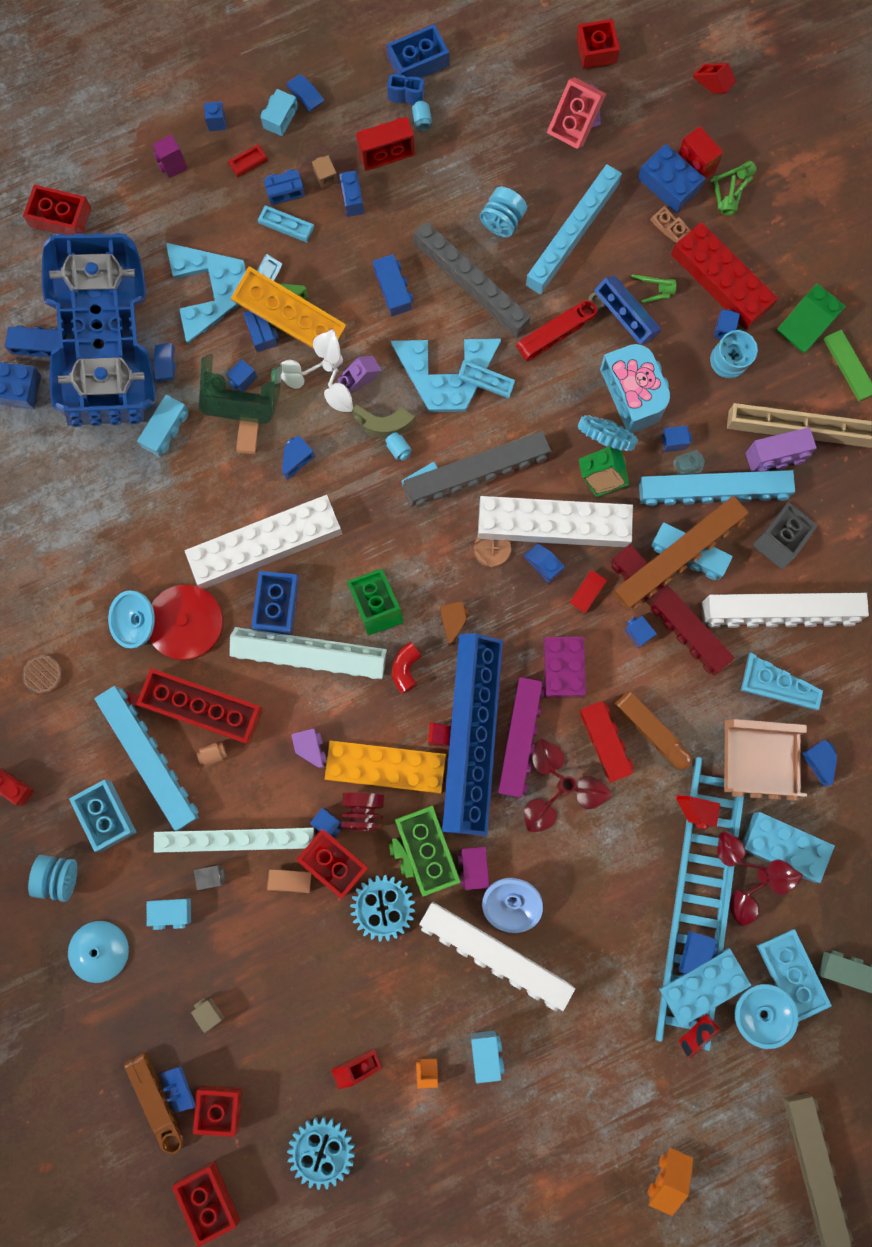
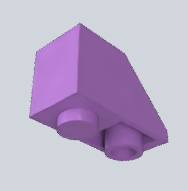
M373 356L357 357L337 380L352 393L372 382L382 370Z
M315 729L291 734L295 753L320 769L325 768L324 763H327L325 752H321L320 744H323L321 733H317Z

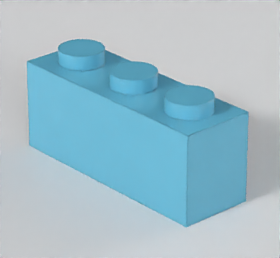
M165 395L137 440L139 445L159 457L166 453L171 439L176 437L179 432V426L188 417L189 411L185 404Z

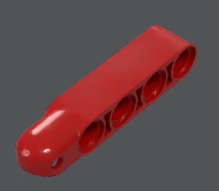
M589 300L582 301L521 339L516 344V348L527 362L534 359L592 320L597 314V306Z

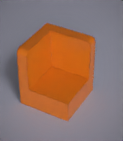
M417 1059V1089L438 1088L437 1059Z

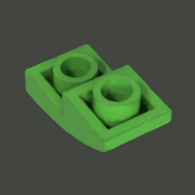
M397 838L392 839L393 843L389 844L391 856L394 855L395 859L403 858L404 862H400L401 873L405 874L406 878L414 877L405 848Z

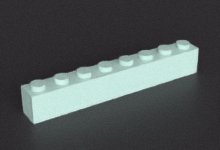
M235 627L230 635V656L238 659H252L257 662L266 661L277 665L286 664L297 668L306 667L313 670L331 671L332 673H346L352 676L360 675L371 679H382L385 670L387 649Z
M316 828L154 832V852L305 849L315 838Z

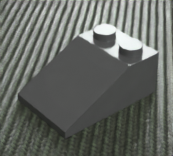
M788 502L760 534L753 546L783 569L797 556L817 528V525Z

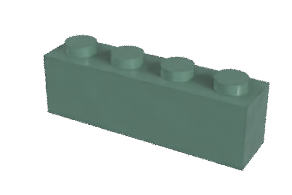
M834 950L831 951V954L824 952L818 976L872 993V963L871 966L863 964L864 960L852 956L851 960L843 958V953Z

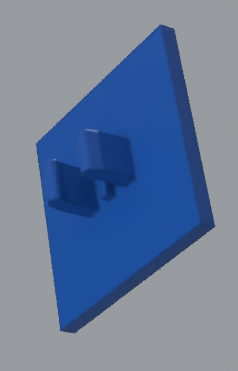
M181 1066L159 1073L164 1086L163 1091H166L167 1101L170 1102L173 1113L196 1107Z

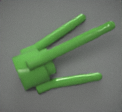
M748 161L731 171L710 179V182L737 173L740 179H745L734 193L737 196L753 180L752 175L756 173V166L752 161Z
M735 175L732 176L730 194L724 197V200H721L718 181H714L718 202L717 209L721 210L723 215H733L738 208L742 191L736 196V199L733 197Z
M641 275L631 276L634 279L659 284V292L663 293L643 299L642 303L669 298L670 294H675V279H659Z

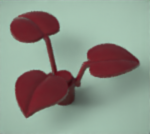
M540 739L536 744L532 763L539 774L546 775L551 772L560 779L557 783L559 792L547 804L542 799H533L526 804L524 819L526 829L529 832H541L554 824L557 813L554 808L549 806L562 794L576 791V800L585 809H595L612 797L609 789L595 777H581L576 785L574 778L564 777L556 773L555 770H559L564 764V754L558 746L545 739Z
M723 831L720 834L717 853L723 864L733 867L738 862L739 865L759 869L757 877L761 883L749 890L747 894L742 890L735 891L730 899V909L733 917L740 925L745 926L755 922L759 916V905L754 898L750 897L752 893L769 883L774 893L779 895L787 894L799 884L803 874L780 859L773 860L768 867H764L763 864L757 865L743 862L741 859L746 856L743 843L730 832Z

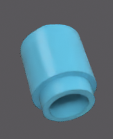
M424 101L416 102L412 106L414 124L418 130L424 131L431 127L430 107Z
M395 432L387 437L385 440L386 446L396 460L404 461L410 457L412 449L402 435Z

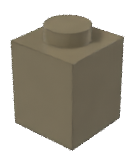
M203 998L194 1005L196 1009L191 1012L204 1033L225 1018L212 998L207 1001Z

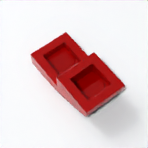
M591 570L570 601V604L586 613L607 579Z

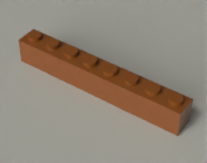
M732 496L617 587L612 594L626 611L631 608L633 610L637 609L643 604L641 601L646 596L648 598L652 597L658 592L657 587L661 584L666 586L673 580L672 575L676 572L679 575L688 568L686 566L687 563L690 561L696 562L702 557L701 552L705 549L707 551L711 550L717 545L716 540L720 537L723 540L731 534V528L734 526L738 528L745 523V517L749 512L735 496Z

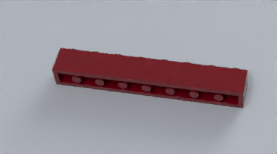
M631 544L625 547L610 562L612 569L625 578L624 582L648 564ZM661 584L656 588L658 590L657 593L650 598L646 596L641 600L644 603L647 602L651 607V612L656 617L659 616L664 621V626L677 635L676 639L690 649L689 653L691 656L702 662V667L708 674L712 673L715 676L735 659L668 585L663 586Z

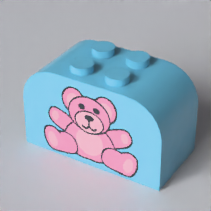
M638 344L629 345L605 354L600 371L625 428L633 433L656 424L661 419L670 400L669 383L662 376L659 361L655 360L653 353L647 347Z

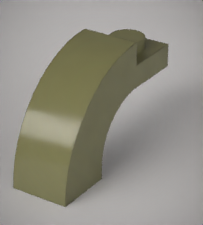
M355 405L352 410L354 420L363 425L364 432L377 438H387L395 432L402 435L416 423L415 416L401 407L387 417L374 416L358 405Z

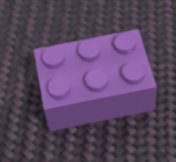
M808 427L755 440L747 450L746 457L751 472H766L773 468L781 470L788 467L789 464L800 465L805 463L806 459L812 456L811 454L816 450V445L811 429Z

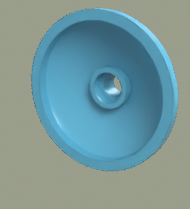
M138 591L122 592L114 599L110 606L108 615L110 632L115 641L125 648H138L144 645L149 640L154 629L155 617L153 607L148 598Z
M94 921L82 926L72 937L68 949L69 963L73 971L81 979L92 983H101L116 977L126 965L129 955V945L125 934L118 926L107 921ZM93 949L97 950L96 957L92 955Z
M760 984L747 989L740 996L735 1008V1021L738 1030L748 1042L760 1048L773 1049L786 1044L795 1034L798 1026V1011L794 1001L784 990L774 985ZM763 1010L767 1012V1016L764 1018L760 1016Z

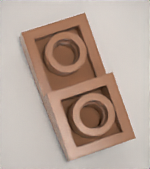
M665 206L650 219L662 233L676 243L691 231L680 217L676 219Z
M241 415L237 438V453H256L260 416Z
M269 870L267 890L308 894L310 892L311 873Z

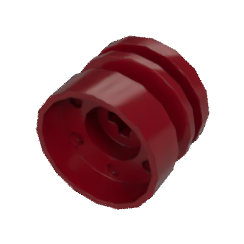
M343 793L342 806L351 808V812L343 813L342 817L351 819L350 822H341V827L352 831L383 829V824L374 823V819H383L382 815L375 814V809L384 808V794Z

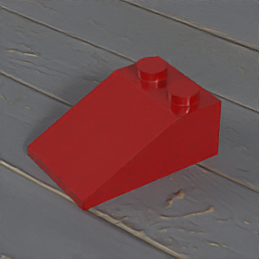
M323 828L296 859L340 899H343L368 869L364 862Z

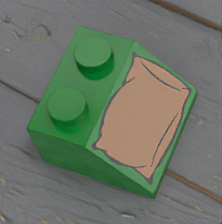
M609 446L578 459L582 477L596 497L630 485L622 450Z

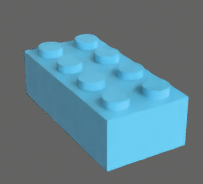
M761 812L753 813L742 840L747 853L769 863L777 859L783 860L802 873V878L813 883H821L835 847L828 842Z

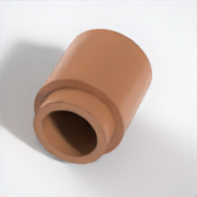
M216 742L199 748L200 752L197 753L200 764L204 763L205 767L224 761V758L228 757L223 742Z

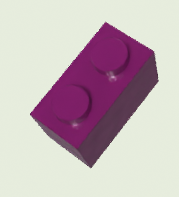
M172 134L152 144L155 149L153 155L158 162V167L162 173L166 172L169 178L188 169L181 150Z
M485 847L461 849L462 853H458L459 866L463 865L464 872L460 874L461 886H465V890L488 888L489 879Z

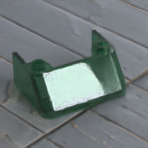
M208 354L201 358L199 409L203 414L262 424L268 423L273 418L280 394L282 364L272 368L271 381L266 382L262 386L261 395L226 390L224 377L220 374L212 373L213 354Z

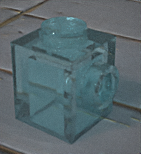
M697 449L677 456L673 464L678 475H694L702 471L705 460Z

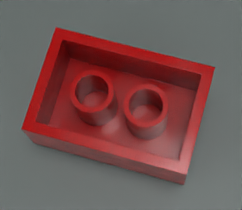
M407 116L356 132L358 154L365 171L415 156L414 133Z
M34 184L23 218L30 228L55 234H83L91 206L85 196Z
M215 1160L183 1176L172 1185L173 1192L197 1247L231 1231L240 1222V1217Z

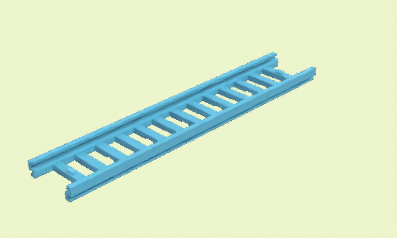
M695 758L690 796L720 803V807L732 809L731 820L718 818L717 826L729 828V832L738 838L744 797H734L733 800L698 794L699 783L724 787V779L700 775L703 759ZM686 821L663 986L680 977L679 975L672 974L674 962L681 963L682 955L675 954L676 943H686L687 935L678 933L679 922L716 928L714 938L717 939L716 944H718L716 955L722 952L724 947L734 866L729 867L718 858L689 853L691 842L717 846L719 838L693 834V823ZM688 861L724 868L723 879L687 873ZM685 881L720 887V900L684 893ZM682 901L719 908L717 920L682 914ZM661 996L655 1038L656 1041L660 1042L663 1041L665 1024L680 1027L675 1017L666 1015L668 1004L663 996ZM715 1008L705 1013L708 1014L713 1021ZM691 1021L682 1028L691 1029L698 1021ZM709 1041L702 1049L710 1051L711 1041Z

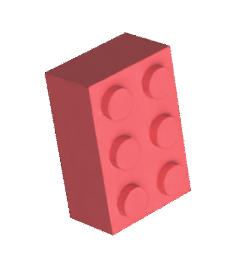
M577 78L569 79L547 133L577 149L584 146L606 93Z

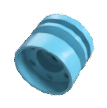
M497 187L489 198V202L481 211L479 218L482 224L492 233L502 237H510L518 226V222L526 213L527 204L515 191L506 187Z
M741 330L730 331L725 334L711 352L710 362L713 370L721 377L728 379L742 375L757 356V343L750 334Z
M39 855L35 859L30 872L29 895L46 899L50 895L52 900L68 901L76 883L77 862L74 859L66 860L65 858H59L57 861L54 856Z

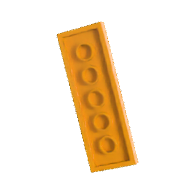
M250 266L247 268L231 297V300L313 349V341L319 334L334 329L337 339H339L346 326L343 322Z
M330 741L325 780L441 794L446 754Z

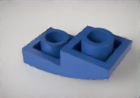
M301 74L286 83L296 99L300 98L309 112L324 102L318 91Z
M172 342L155 345L154 372L156 382L174 379L176 365L173 361L175 347Z

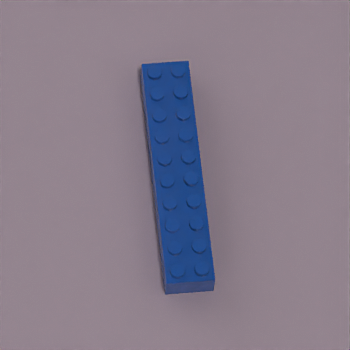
M477 633L459 635L442 832L487 836L503 640Z

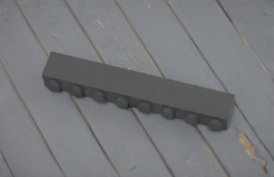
M427 221L414 232V244L516 338L529 327L531 316Z
M541 431L406 479L402 487L411 507L415 505L420 507L429 500H440L448 493H459L462 491V488L468 486L473 488L484 480L489 482L498 475H509L515 469H525L534 462L542 463L547 460L551 449Z

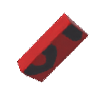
M705 1014L678 1042L688 1058H693L721 1029L708 1014Z

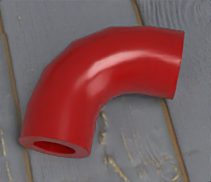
M411 641L400 649L391 665L392 679L402 695L417 685V682L410 673V668L416 660L422 657Z

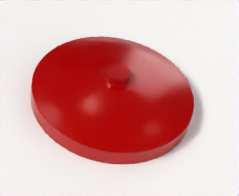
M177 585L163 591L151 604L155 623L149 639L153 646L165 656L180 661L197 659L212 650L219 641L224 622L222 610L216 599L206 590L194 585Z

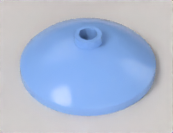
M505 878L494 882L488 887L483 897L482 908L487 920L497 929L509 933H520L531 929L538 923L543 912V901L537 889L530 883L517 878Z

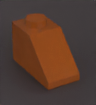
M462 601L440 606L448 646L453 645L466 625V618L469 617L468 608L463 606Z

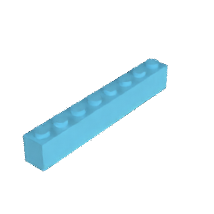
M606 164L527 275L526 286L540 295L543 293L619 186L621 172Z
M793 470L641 477L639 481L640 504L655 506L657 503L674 505L676 502H683V504L689 505L702 501L703 504L713 503L714 501L725 503L732 496H735L740 502H749L752 499L768 501L770 498H778V500L783 501L788 500L795 493Z
M113 686L94 699L173 829L180 831L199 819L197 815L199 811L194 803L190 804L187 797L189 795L183 786L180 787L177 783L178 776L174 770H169L166 765L168 760L165 755L158 752L156 740L153 737L150 738L147 734L148 727L143 721H139L136 716L138 714L137 709L133 704L129 705L126 700L128 695L125 690Z

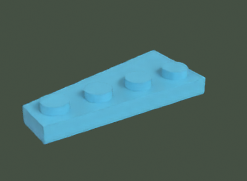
M749 653L741 691L816 711L819 710L822 690L790 675L785 670L773 666L770 662L758 658L755 654Z

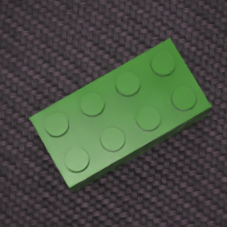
M433 806L395 820L422 897L460 883Z

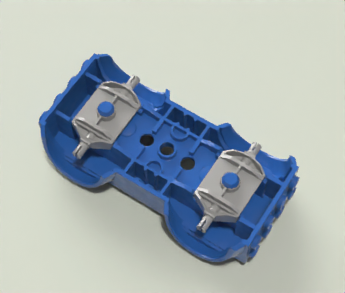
M121 233L50 235V238L43 245L41 280L44 303L57 311L59 346L51 352L49 374L50 396L53 409L65 415L67 426L71 425L72 427H81L83 425L101 426L102 424L120 425L121 423L139 424L144 422V411L155 404L156 390L148 352L145 347L137 344L134 307L145 301L146 285L140 255L135 242L127 234ZM93 305H98L101 308V312L93 314L90 308ZM98 322L102 324V327L94 329L92 324ZM95 340H102L104 347L96 349L93 346V342Z

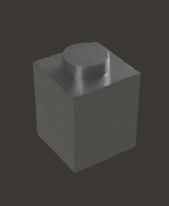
M221 865L194 870L197 890L225 885L226 872L224 868L222 869Z

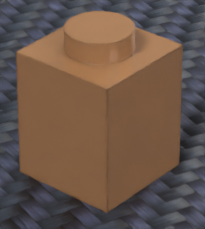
M328 155L312 161L313 171L321 189L338 183L336 171Z

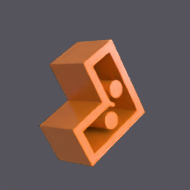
M669 1148L666 1154H662L659 1159L658 1166L661 1169L657 1175L656 1182L651 1183L649 1186L648 1196H650L649 1206L673 1216L689 1196L693 1158Z

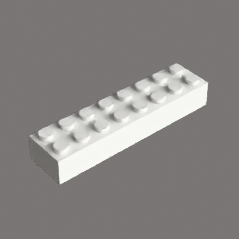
M324 495L184 551L197 585L202 589H206L340 536L342 531L328 496Z
M480 496L478 538L627 547L632 542L633 505Z
M867 593L709 595L701 603L702 623L708 625L709 628H719L720 625H728V628L747 625L749 628L759 627V624H766V627H778V624H785L786 627L798 626L797 624H805V627H814L817 624L832 627L839 623H843V626H855V623L862 622V619L869 616Z
M433 901L419 924L422 926L421 930L430 936L433 933L440 937L439 941L448 947L451 944L456 946L457 952L461 955L474 957L476 964L483 968L486 965L492 968L493 974L501 979L504 976L509 978L511 985L520 990L524 987L527 989L528 995L538 1001L540 998L544 999L546 1006L556 1012L558 1009L564 1011L575 991L572 984Z

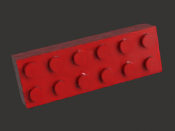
M702 222L674 245L671 255L725 310H733L735 313L740 314L738 323L745 330L750 328L773 308L778 297Z
M152 668L149 670L136 705L247 745H250L263 711V708L258 705Z

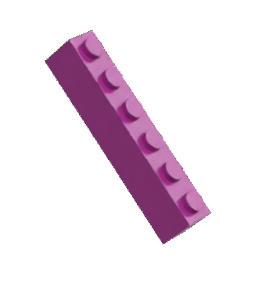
M519 677L498 794L522 798V794L526 795L528 783H525V777L530 775L531 764L528 763L529 756H533L535 745L532 744V738L537 736L538 725H535L536 717L540 718L542 708L538 704L539 699H543L545 687H542V681Z

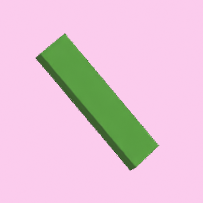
M842 329L826 336L823 340L858 402L871 397L872 382Z

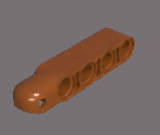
M627 691L614 703L616 709L674 768L686 770L691 767L693 762L691 754L633 693Z
M142 1052L136 1057L125 1061L124 1066L161 1149L167 1154H175L183 1146V1137L148 1055Z

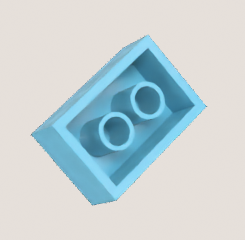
M103 780L69 798L94 852H103L137 833L112 781Z

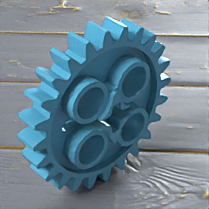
M584 415L578 424V429L582 430V433L607 447L611 446L614 449L616 447L619 450L632 451L638 442L634 433L608 419Z
M377 875L375 882L368 878L369 885L362 882L363 890L356 889L359 896H352L356 904H351L350 907L356 908V911L352 912L351 915L357 916L353 923H360L358 931L363 928L365 929L363 936L371 933V940L378 936V940L381 942L383 936H385L386 940L390 941V935H393L396 939L398 938V931L402 934L405 933L402 928L403 926L410 927L406 921L414 919L409 915V913L415 912V909L410 908V905L414 904L415 901L408 899L412 893L406 894L405 891L408 886L400 887L402 884L401 880L397 884L394 883L395 877L388 881L387 875H384L383 880H380V877ZM379 890L382 891L383 904L385 906L388 905V909L385 910L387 926H384L382 911H378V907L381 906ZM389 890L396 893V900L393 902L388 901L385 897L386 892ZM369 894L376 896L377 902L373 906L368 905L366 902V897ZM397 911L400 914L399 921H391L389 913ZM373 914L380 917V923L377 926L372 925L369 921L370 916Z
M323 1116L321 1122L315 1117L313 1124L307 1120L306 1128L300 1125L298 1127L300 1133L295 1131L293 1133L295 1139H291L289 1142L293 1147L289 1148L287 1153L293 1156L289 1157L288 1162H294L290 1170L298 1171L295 1178L303 1177L301 1184L308 1180L309 1188L314 1183L317 1184V1190L320 1189L321 1184H324L325 1188L328 1189L329 1182L336 1186L337 1178L343 1181V1173L349 1174L350 1170L347 1166H353L354 1162L349 1159L355 1157V1152L350 1151L355 1146V1143H349L352 1135H345L348 1128L346 1127L341 1130V1122L334 1125V1118H331L329 1123L326 1122L325 1116ZM328 1134L329 1137L318 1171H315L314 1167L325 1135ZM310 1135H318L320 1142L313 1143L310 1140ZM336 1141L339 1143L340 1148L333 1150L330 1148L329 1143ZM310 1155L313 1158V1163H305L303 1157ZM329 1162L332 1164L333 1169L326 1171L322 1164Z

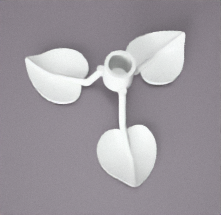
M334 329L319 334L313 341L316 354L324 358L321 363L301 372L300 364L293 360L283 361L278 366V372L282 380L289 387L295 389L301 388L304 385L305 380L302 375H306L321 366L328 372L333 371L328 384L329 388L324 391L326 401L332 408L338 411L351 412L353 410L352 397L347 387L341 383L333 384L335 375L339 371L337 367L343 363L339 342Z

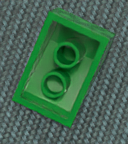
M817 283L776 331L805 354L839 317L846 306Z
M382 568L347 581L368 636L404 623L400 607Z

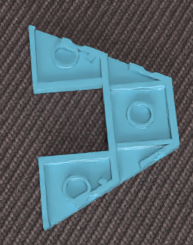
M166 243L174 279L209 272L215 301L180 308L184 334L189 345L194 338L202 332L205 333L210 326H214L222 320L223 316L230 310H234L239 306V304L231 300V297L244 276L246 268L244 261Z
M464 339L465 360L487 369L498 346L501 344V339ZM428 340L391 341L392 347L406 369L409 378L415 385L418 394L424 401L428 412H466L477 386L457 379L458 374L428 375Z

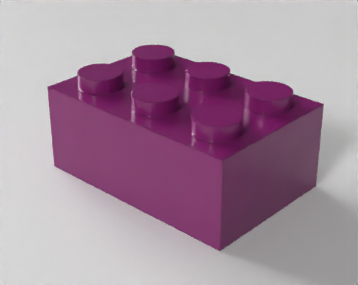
M545 637L543 641L545 698H584L586 695L584 637Z

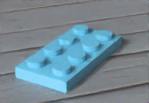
M795 929L788 930L757 945L776 987L784 990L794 1001L798 1011V1022L831 1007L830 1001Z
M727 948L712 957L710 961L687 974L681 975L659 988L678 1024L680 1027H683L752 985L730 948Z

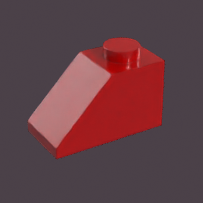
M729 63L703 64L692 75L696 81L712 93H727L736 82Z
M430 722L428 745L450 747L451 726Z
M676 796V800L689 823H694L696 828L708 830L709 826L717 827L720 803L692 796Z
M375 1049L343 1062L331 1069L338 1089H343L363 1081L381 1070L382 1066Z

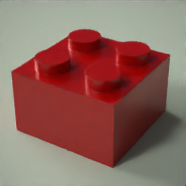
M613 19L578 24L576 41L583 69L616 64L620 47Z
M699 126L683 138L678 155L705 177L706 180L716 172L723 151Z
M202 1085L196 1094L193 1134L235 1137L239 1132L243 1088Z

